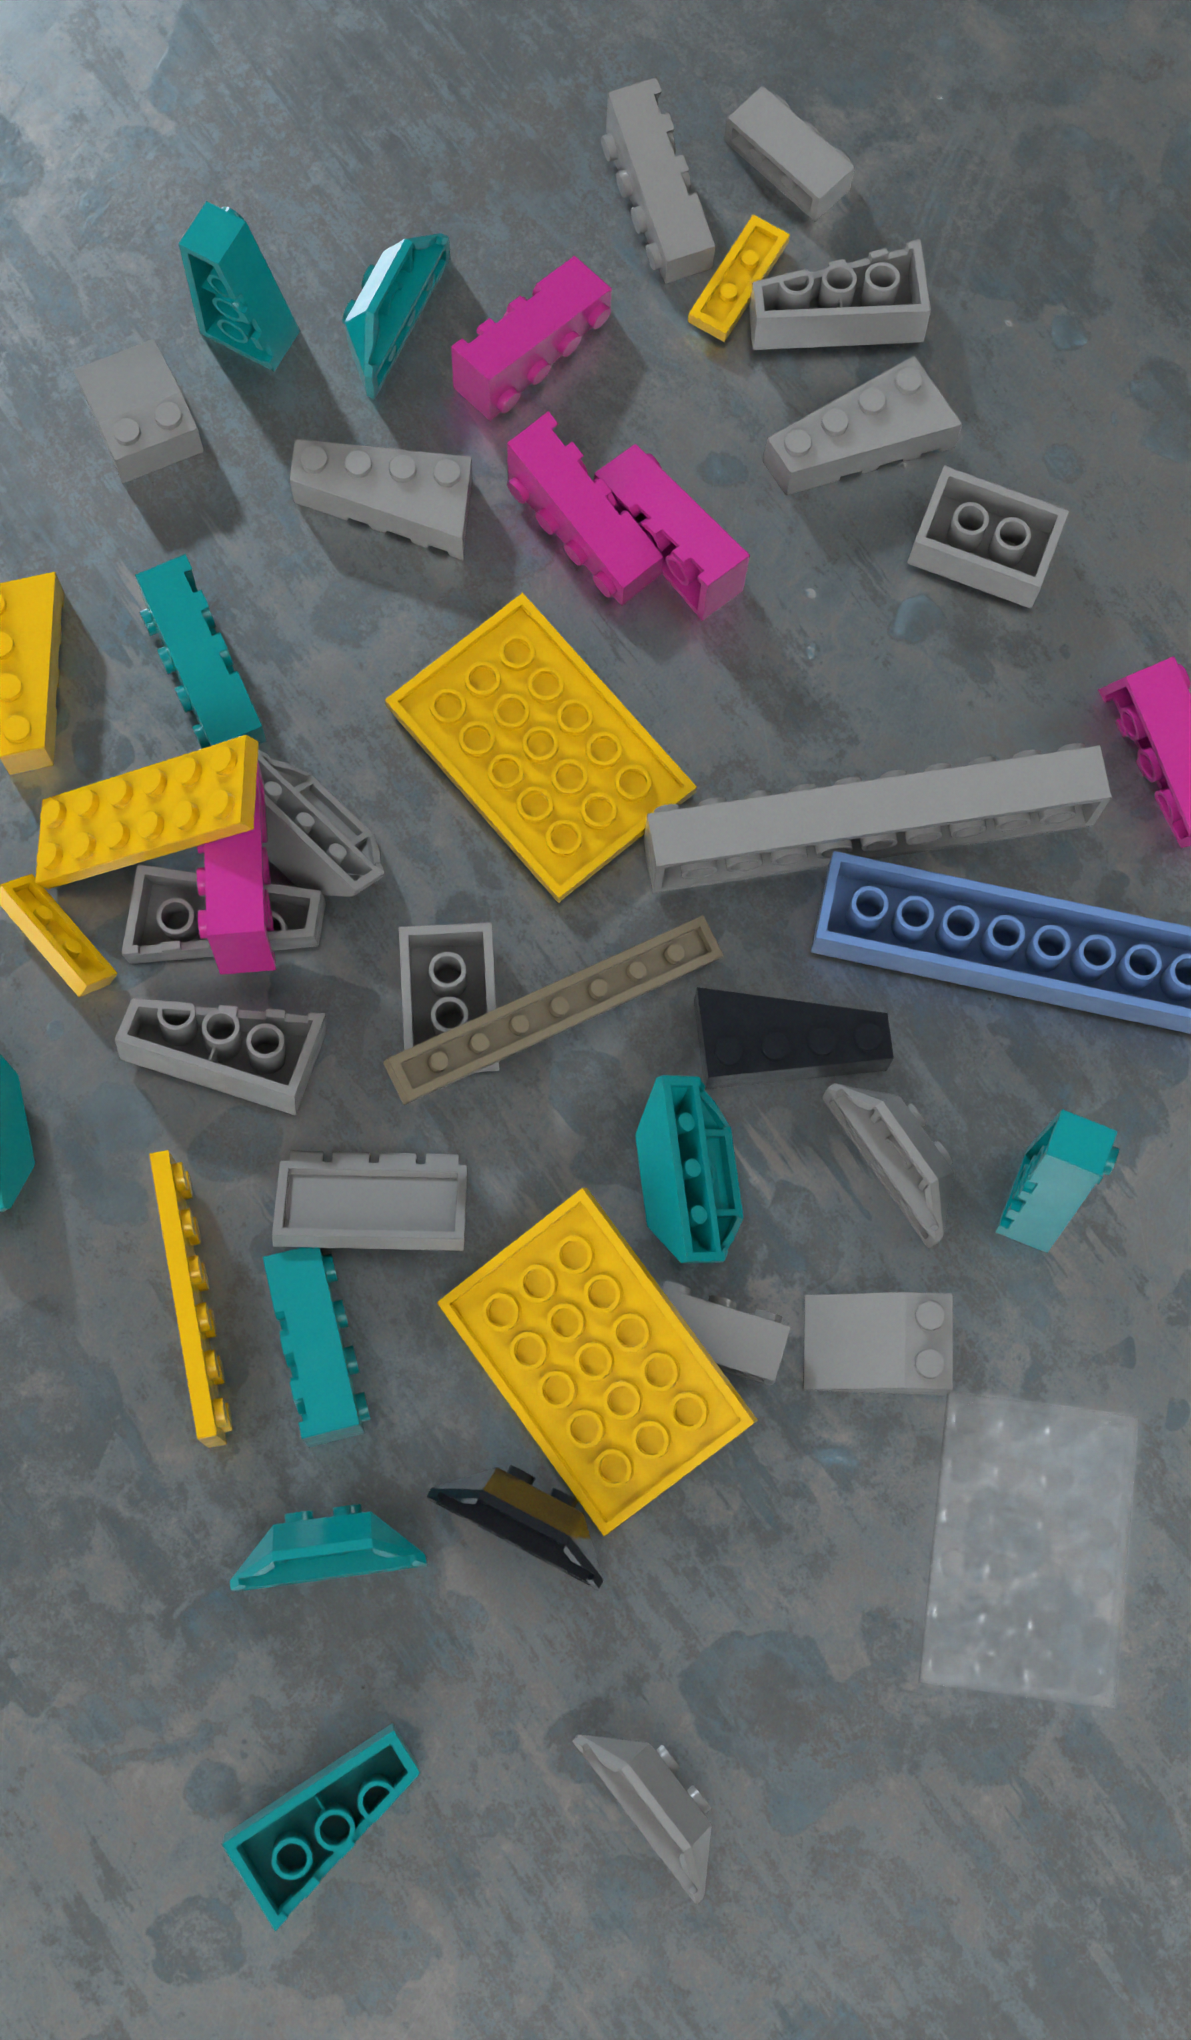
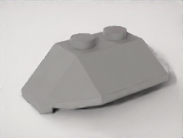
M258 750V762L264 781L268 842L262 843V847H266L268 859L297 887L319 890L323 895L353 897L380 880L385 872L383 865L380 864V853L375 835L312 774L286 762L269 759L268 754Z
M837 1083L832 1084L826 1089L822 1099L928 1249H931L944 1237L954 1171L950 1167L953 1164L950 1154L939 1141L933 1143L923 1129L926 1126L925 1120L912 1103L906 1105L898 1095Z
M578 1734L572 1739V1742L697 1905L704 1899L712 1828V1824L705 1814L712 1808L694 1785L685 1790L674 1774L681 1768L663 1744L655 1750L648 1742Z

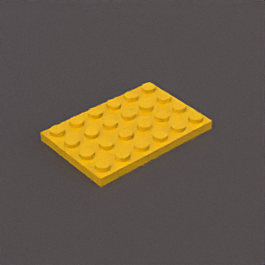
M523 592L385 699V706L558 903L642 837L645 833L648 813H654L656 808L663 805H681L694 795L697 790V786Z
M587 1187L581 1188L436 1302L603 1536L608 1535L758 1421Z

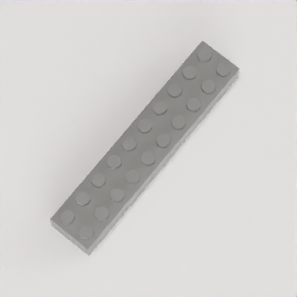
M1072 743L1059 748L1058 752L1041 754L1040 750H1026L1014 755L1012 759L996 761L995 757L986 756L972 760L969 765L953 768L949 763H939L927 767L924 772L907 774L905 770H893L880 775L879 779L862 781L860 777H847L836 781L834 786L817 788L815 784L808 783L797 785L791 788L789 792L772 795L771 791L761 790L747 794L744 799L728 802L726 798L714 797L701 801L699 806L681 808L678 804L663 805L656 808L654 813L647 814L643 844L652 893L828 867L833 851L870 859H880L1089 827L1095 824L1112 798L1101 746L1085 747L1084 743Z

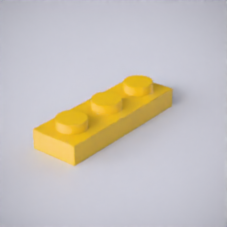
M752 215L688 313V323L725 342L750 304L753 282L766 279L788 245L790 234Z
M32 873L0 884V906L78 997L111 984L118 974L47 890L35 884V876Z

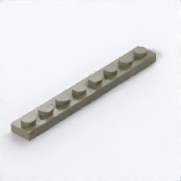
M704 915L393 1055L387 1058L383 1064L403 1104L406 1105L711 964L723 957L724 954Z

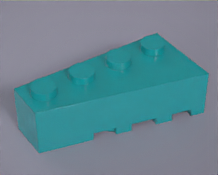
M206 201L178 244L199 332L275 372L300 333V329L247 222L232 208L225 206L220 208Z
M186 554L135 574L146 605V609L139 611L149 635L153 636L158 633L164 647L157 649V652L167 675L176 672L181 685L174 689L184 712L187 713L193 710L199 724L192 726V729L201 749L243 735L259 741V745L267 742L263 726L239 672L234 671L232 667L234 663L221 632H216L215 630L216 624L202 590L198 591L192 567Z
M1062 1109L1027 1147L995 1232L1048 1253L1094 1186L1100 1184L1104 1174L1109 1176L1112 1172L1120 1151L1119 1148L1113 1146L1118 1131Z
M300 1247L264 1256L263 1261L277 1322L280 1321L282 1329L279 1331L282 1350L287 1367L291 1369L292 1373L290 1387L293 1401L296 1404L298 1414L302 1416V1422H298L302 1440L311 1448L365 1434L363 1422L371 1420L365 1392H355L351 1376L360 1373L354 1346L345 1347L341 1329L349 1327L343 1299L334 1301L330 1283L338 1281L332 1253L323 1255L321 1248Z
M391 1723L224 1834L223 1848L275 1932L288 1919V1916L302 1900L307 1898L320 1884V1881L340 1859H343L355 1846L358 1839L385 1813L420 1774L419 1763L394 1723Z

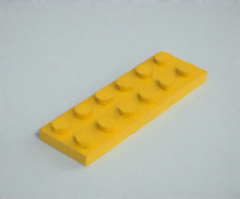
M243 735L42 799L35 884L51 889L253 830L259 741Z
M169 1150L149 1153L197 1440L208 1448L227 1445L225 1432L233 1431V1422L228 1402L225 1403L223 1397L219 1398L217 1385L225 1384V1376L221 1357L216 1355L215 1349L211 1350L209 1338L217 1337V1329L212 1308L208 1309L207 1302H203L201 1293L202 1291L209 1290V1282L205 1264L200 1262L199 1255H195L194 1245L201 1244V1236L196 1216L193 1217L191 1209L187 1208L186 1200L193 1198L190 1175L188 1171H185L183 1162L177 1163Z

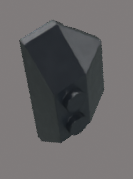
M513 1465L509 1466L507 1472L496 1467L430 1489L427 1495L429 1501L588 1586L599 1590L604 1580L584 1514L575 1509L578 1500L556 1488H552L550 1494L535 1488L532 1485L536 1478Z

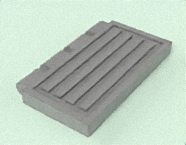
M291 1150L289 1161H280L272 1229L273 1247L464 1251L468 1165H459V1154L426 1153L425 1164H417V1153L379 1152V1162L370 1163V1152L333 1151L332 1162H324V1151Z

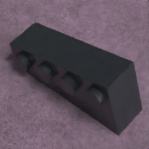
M700 987L696 989L694 1008L703 1080L706 1086L705 1090L887 1071L894 1059L888 1013Z

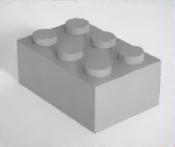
M944 465L907 564L1032 608L1043 584L1069 510Z
M492 922L399 927L404 1050L496 1009ZM499 1062L477 1072L499 1071Z

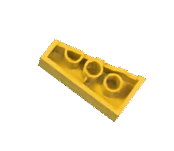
M56 571L0 583V759L9 775L54 766L57 720L56 694L57 687H59L60 673L58 668L59 645H61L62 640L61 613L62 608H64V591Z

